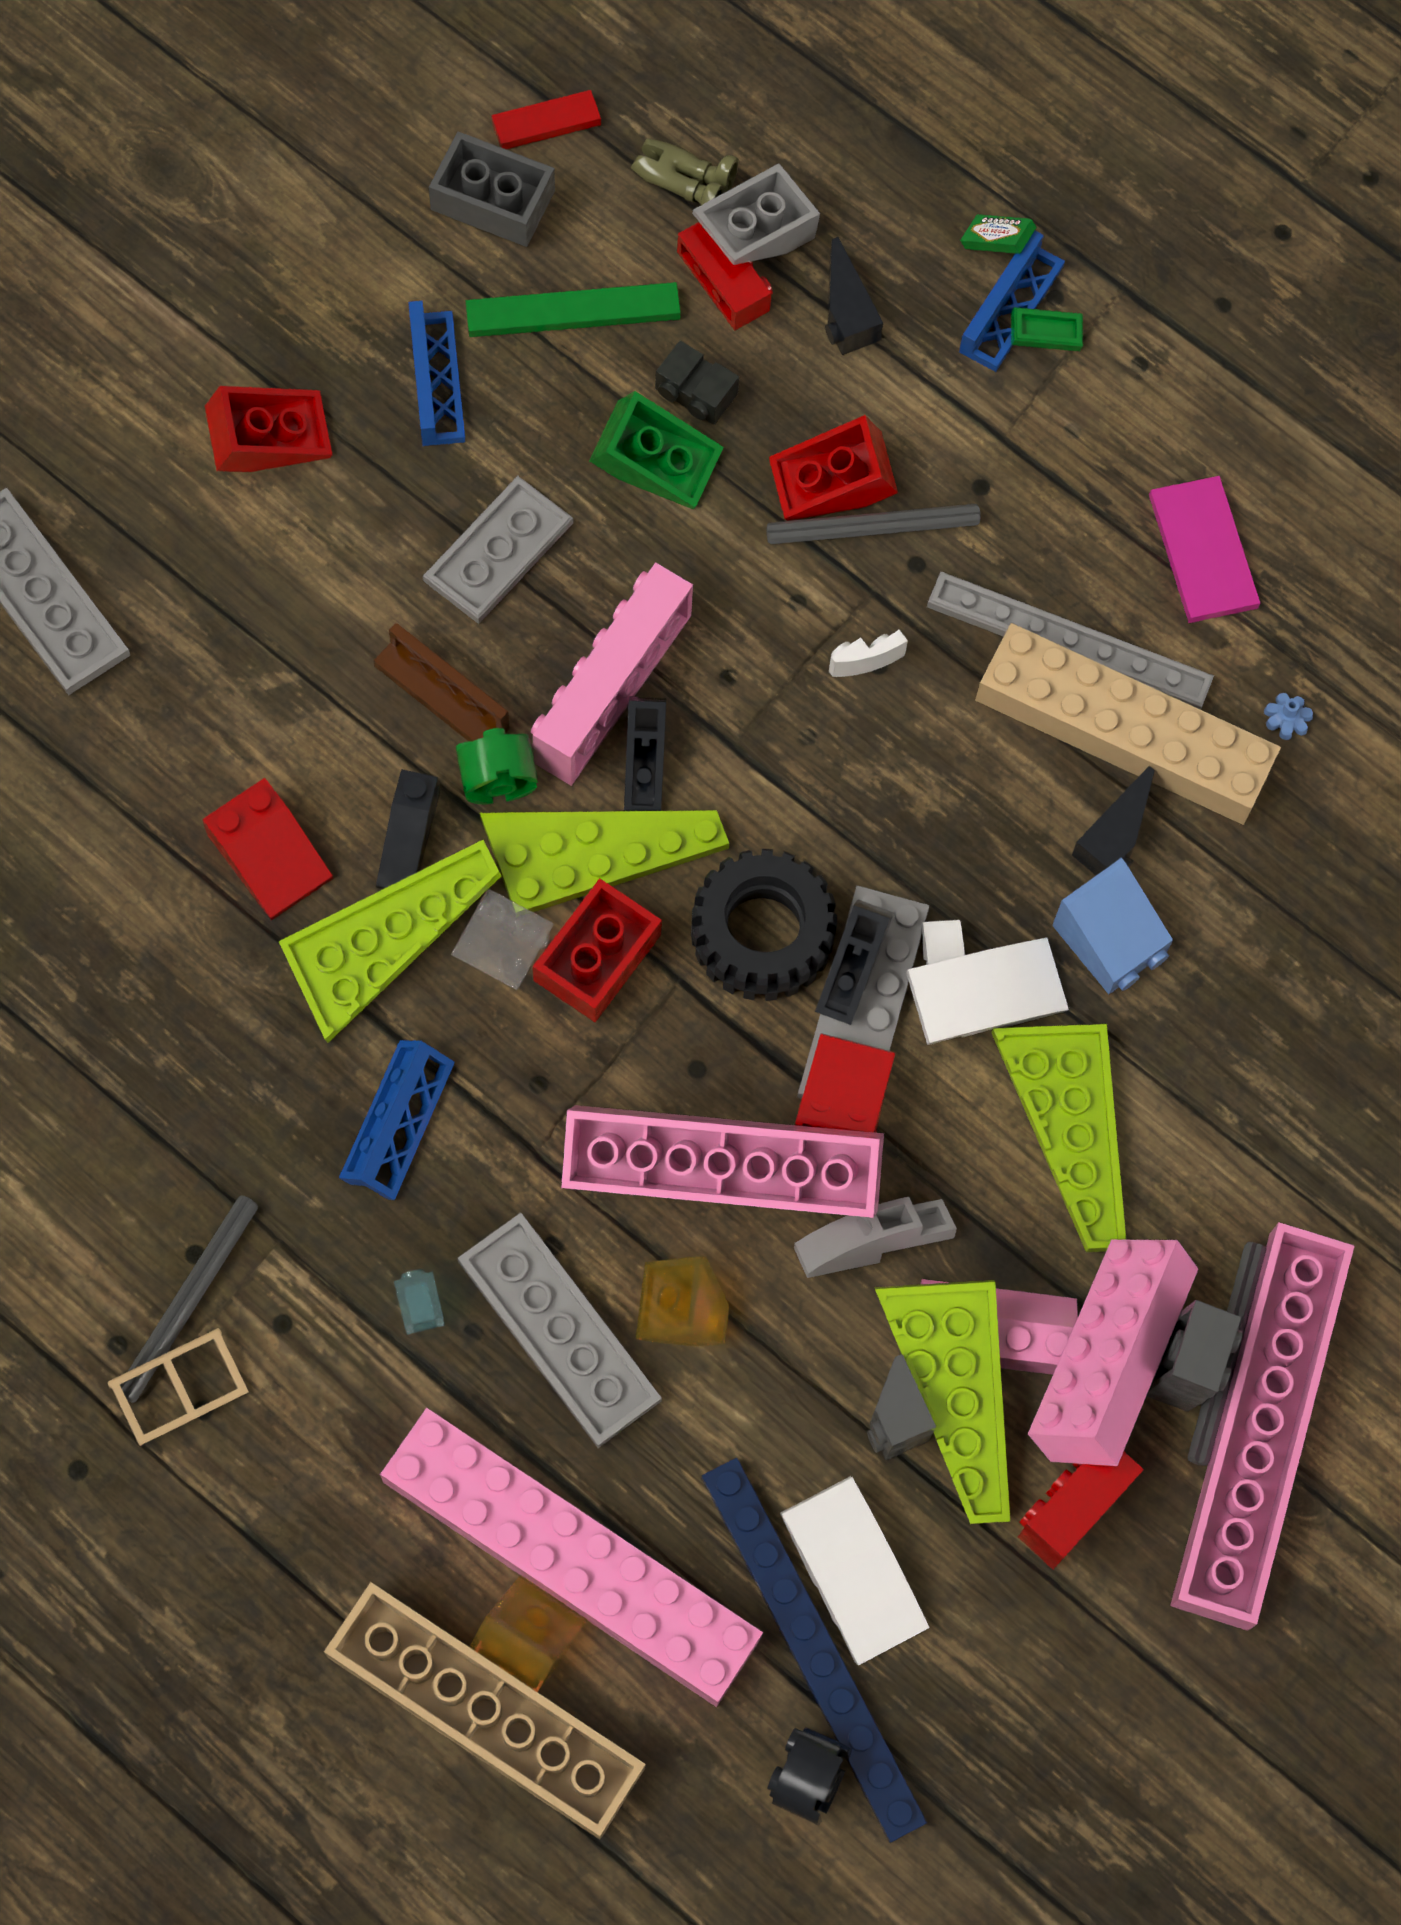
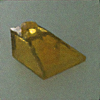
M694 1256L645 1262L636 1339L694 1347L725 1344L729 1304L707 1257Z

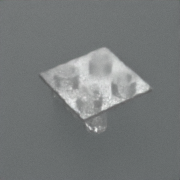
M488 889L451 955L518 990L541 948L545 949L549 943L551 936L548 934L554 923Z

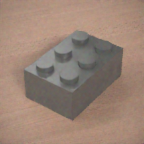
M457 131L429 185L430 208L434 212L527 247L555 192V168Z
M1195 1300L1182 1310L1146 1396L1189 1412L1199 1404H1203L1208 1398H1213L1218 1390L1223 1391L1231 1373V1368L1226 1367L1230 1352L1234 1354L1237 1351L1243 1334L1241 1330H1238L1241 1317Z

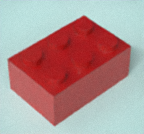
M599 878L532 966L533 981L596 1023L661 936L662 920Z
M1124 1451L1118 1466L1073 1463L1072 1465L1077 1470L1072 1474L1066 1469L1045 1493L1050 1497L1049 1501L1045 1503L1040 1498L1019 1522L1024 1529L1018 1535V1538L1053 1570L1144 1470Z

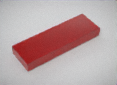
M591 90L491 115L499 145L503 149H510L601 125V117Z

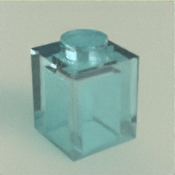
M421 1269L413 1270L402 1274L400 1280L394 1281L407 1335L445 1325L433 1272L424 1273V1270Z

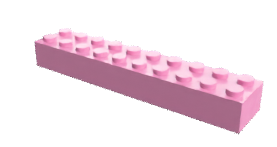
M1280 1222L1269 1234L1266 1253L1170 1606L1247 1631L1257 1625L1354 1245Z
M428 1408L422 1413L380 1474L384 1484L715 1707L718 1706L762 1637V1631Z

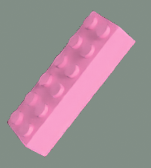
M656 562L648 573L643 571L639 575L633 587L635 591L628 601L623 599L619 603L613 614V619H615L608 630L606 628L600 630L593 642L594 649L588 658L584 656L580 658L572 672L574 677L567 687L562 685L557 690L552 699L553 707L546 716L541 714L531 729L535 764L570 786L575 782L629 705V696L634 697L691 617L693 584Z
M1111 1239L1028 1432V1435L1050 1462L1118 1466L1198 1271V1267L1178 1240Z

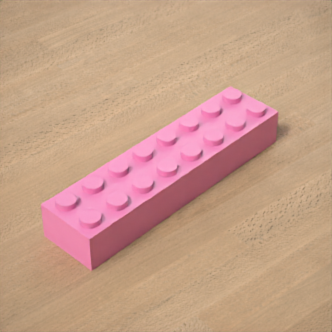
M575 1105L567 1110L561 1188L874 1218L878 1212L884 1134Z

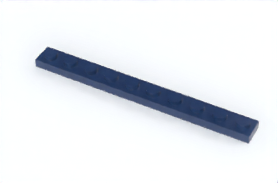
M738 1458L703 1474L701 1479L836 1741L852 1748L850 1760H847L889 1843L927 1824Z

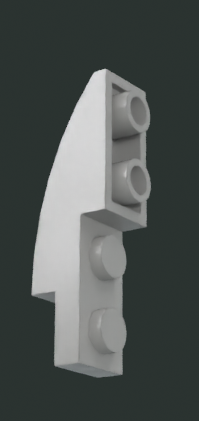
M904 1197L878 1204V1212L874 1218L847 1215L831 1222L794 1244V1250L807 1278L880 1263L882 1253L953 1239L957 1228L942 1199L913 1205L909 1197Z

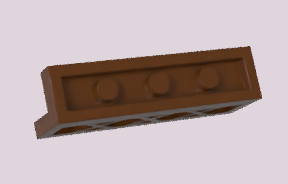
M395 623L389 629L391 643L373 660L374 667L467 741L483 738V732L489 729L503 728L505 733L510 729L509 713L504 707L399 624Z

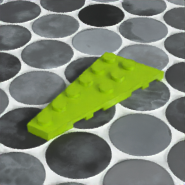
M717 810L480 813L481 821L516 918L585 896L599 878L613 887L729 849V841Z
M484 840L279 941L327 1043L346 1027L501 877Z
M1107 1024L993 1028L992 1036L1085 1251H1107L1111 1239L1126 1240Z
M995 1280L874 1287L900 1352L905 1358L936 1425L933 1433L970 1524L1009 1522L1010 1507Z

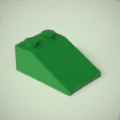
M634 391L617 401L589 462L618 480L694 509L724 447Z

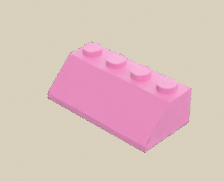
M921 1279V1284L949 1283ZM996 1288L1001 1368L1053 1375L1078 1318L1077 1299Z

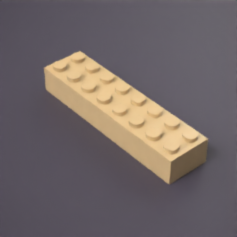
M1010 623L979 684L975 699L979 703L1137 776H1140L1150 766L1155 770L1152 783L1244 825L1281 748L1272 742L1013 623Z
M370 1582L324 1651L330 1660L599 1840L645 1770V1763L372 1582Z

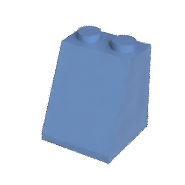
M1122 858L1061 901L1052 925L1108 994L1118 987L1122 991L1128 989L1140 978L1138 973L1147 966L1153 970L1161 965L1169 957L1167 951L1173 941Z

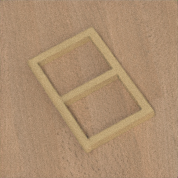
M219 1328L108 1381V1386L112 1388L139 1446L249 1392L221 1336L222 1332ZM214 1339L237 1389L194 1409L171 1360ZM163 1364L187 1414L143 1434L120 1384Z

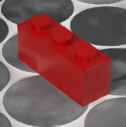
M699 222L678 233L677 253L734 331L770 311L771 295L773 294L772 287L764 276L759 277L753 268L752 261L733 265Z

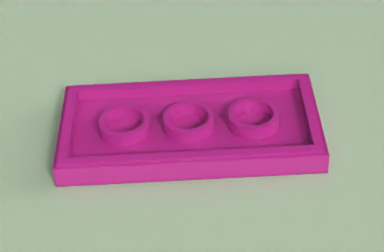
M1220 476L1150 490L1149 498L1188 623L1258 609L1260 600Z

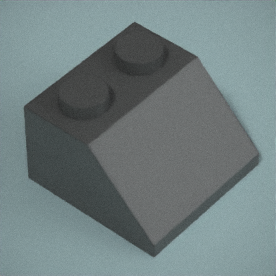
M903 1354L896 1356L893 1360L869 1424L871 1429L867 1431L874 1451L876 1453L882 1451L885 1460L929 1442L936 1428Z

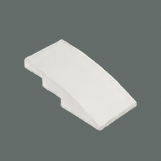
M1047 938L955 957L908 969L906 972L927 1045L960 1036L974 1035L992 1030L993 1028H1006L1069 1010Z
M850 1476L780 1513L813 1584L818 1588L833 1622L838 1626L857 1665L874 1658L929 1628L888 1542L853 1477Z

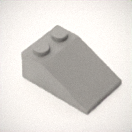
M779 163L693 209L695 218L733 265L784 255L815 238L820 217L818 210Z

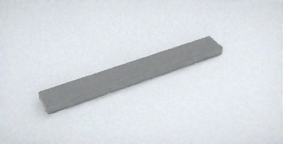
M940 572L927 607L1003 637L1010 623H1013L1200 710L1214 675L944 572Z

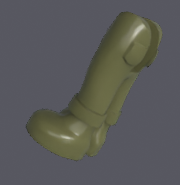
M647 138L642 146V152L645 156H637L631 169L646 182L684 197L685 200L697 201L703 205L732 189L738 171L739 159L733 155H726L721 159L718 166H712L711 162L701 160L676 145Z

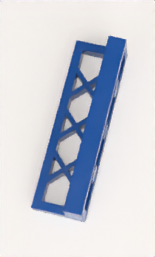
M1034 231L1021 253H1015L962 335L959 353L994 372L998 370L1013 346L1011 345V328L1000 330L997 318L1001 315L1010 314L1014 307L1037 309L1065 264L1064 260L1041 248L1044 235L1037 231ZM1038 259L1053 268L1047 275L1034 277L1031 268L1034 261ZM1031 287L1034 298L1031 301L1017 303L1014 295L1016 289ZM997 340L1000 350L995 358L978 350L982 342Z
M423 301L408 302L422 445L465 442V431L452 311L424 313ZM446 323L447 332L438 341L426 333L425 325ZM447 342H448V345H449V349H447V348L444 346ZM427 343L432 346L429 351L427 350ZM438 351L450 359V363L441 373L429 365V361ZM450 373L452 375V381L447 378V376ZM430 375H432L435 378L432 382L430 380ZM441 383L453 391V395L445 404H442L432 396V392ZM454 404H455V412H453V411L450 409ZM433 406L438 409V411L435 414ZM446 415L456 422L457 431L436 433L435 424Z
M399 1041L339 1176L341 1180L350 1185L366 1186L388 1200H395L455 1063L453 1060L423 1041ZM429 1058L440 1066L434 1080L426 1082L423 1069ZM419 1093L422 1107L419 1114L411 1117L408 1103L413 1094ZM404 1127L407 1141L403 1149L396 1151L393 1137L397 1129ZM389 1162L392 1176L388 1185L385 1186L375 1180L381 1165Z

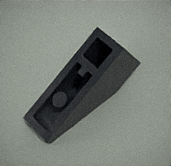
M839 237L832 239L830 250L828 322L825 325V331L832 345L837 344L841 354L845 355L881 341L883 321Z
M629 696L624 811H661L666 698Z
M1150 766L1076 842L1072 856L1094 875H1098L1120 858L1124 860L1128 867L1132 865L1133 860L1130 856L1136 844L1155 772Z
M401 769L391 806L376 888L385 889L420 871L440 796L438 777Z
M859 899L852 908L815 1012L849 1025L852 1024L894 912Z

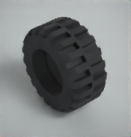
M762 849L761 855L755 856L752 855L751 850L740 852L739 860L735 862L731 857H728L720 862L718 872L711 870L704 878V886L698 888L692 909L691 940L692 946L696 947L695 956L701 966L706 965V975L713 982H717L719 979L723 981V990L732 995L736 989L744 991V999L754 1000L755 994H764L765 1001L777 1000L778 993L783 991L787 997L798 993L801 984L808 987L816 980L817 972L824 970L828 963L829 954L832 952L837 928V914L834 913L836 906L832 893L826 892L828 884L822 875L816 877L812 875L813 866L806 861H803L800 865L795 863V855L785 851L782 857L772 855L773 849ZM758 898L775 900L788 907L794 913L799 922V933L797 938L783 949L773 952L754 951L740 944L728 929L730 913L738 905L748 900Z

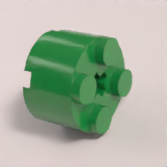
M493 728L484 731L483 738L463 742L455 747L463 791L468 802L482 805L494 804L493 797L505 795L508 802L525 797L536 790V783H538L537 772L528 734H505V729Z

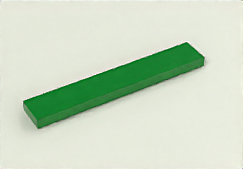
M677 282L465 300L469 337L680 320L681 315Z

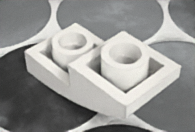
M898 630L890 636L883 634L872 642L870 649L862 638L851 644L845 642L832 652L829 673L832 677H845L882 668L905 656L908 640Z
M960 920L922 922L923 955L926 965L965 955Z

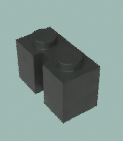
M679 340L656 370L655 389L658 390L664 399L670 402L676 401L686 407L695 418L699 420L705 419L715 425L738 394L739 376L717 362L714 364L709 363L703 359L704 354Z

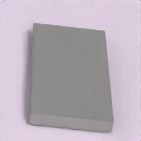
M517 476L423 575V581L479 624L573 524V517Z

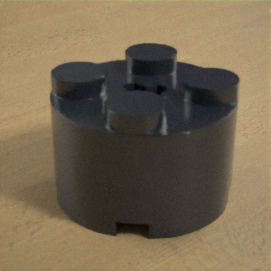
M805 1727L803 1731L794 1728L785 1747V1751L788 1752L784 1768L779 1766L775 1768L767 1789L771 1791L769 1796L773 1798V1805L816 1825H820L822 1819L818 1811L827 1814L845 1774V1770L840 1769L843 1758L850 1760L852 1748L808 1727Z

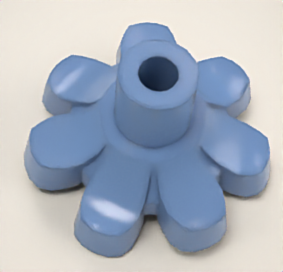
M1280 693L1276 697V703H1269L1264 709V714L1270 716L1266 726L1269 730L1281 728L1279 736L1284 740H1289L1292 737L1293 730L1298 735H1305L1308 731V726L1304 721L1307 722L1313 719L1312 709L1303 708V698L1297 696L1290 699L1286 693Z

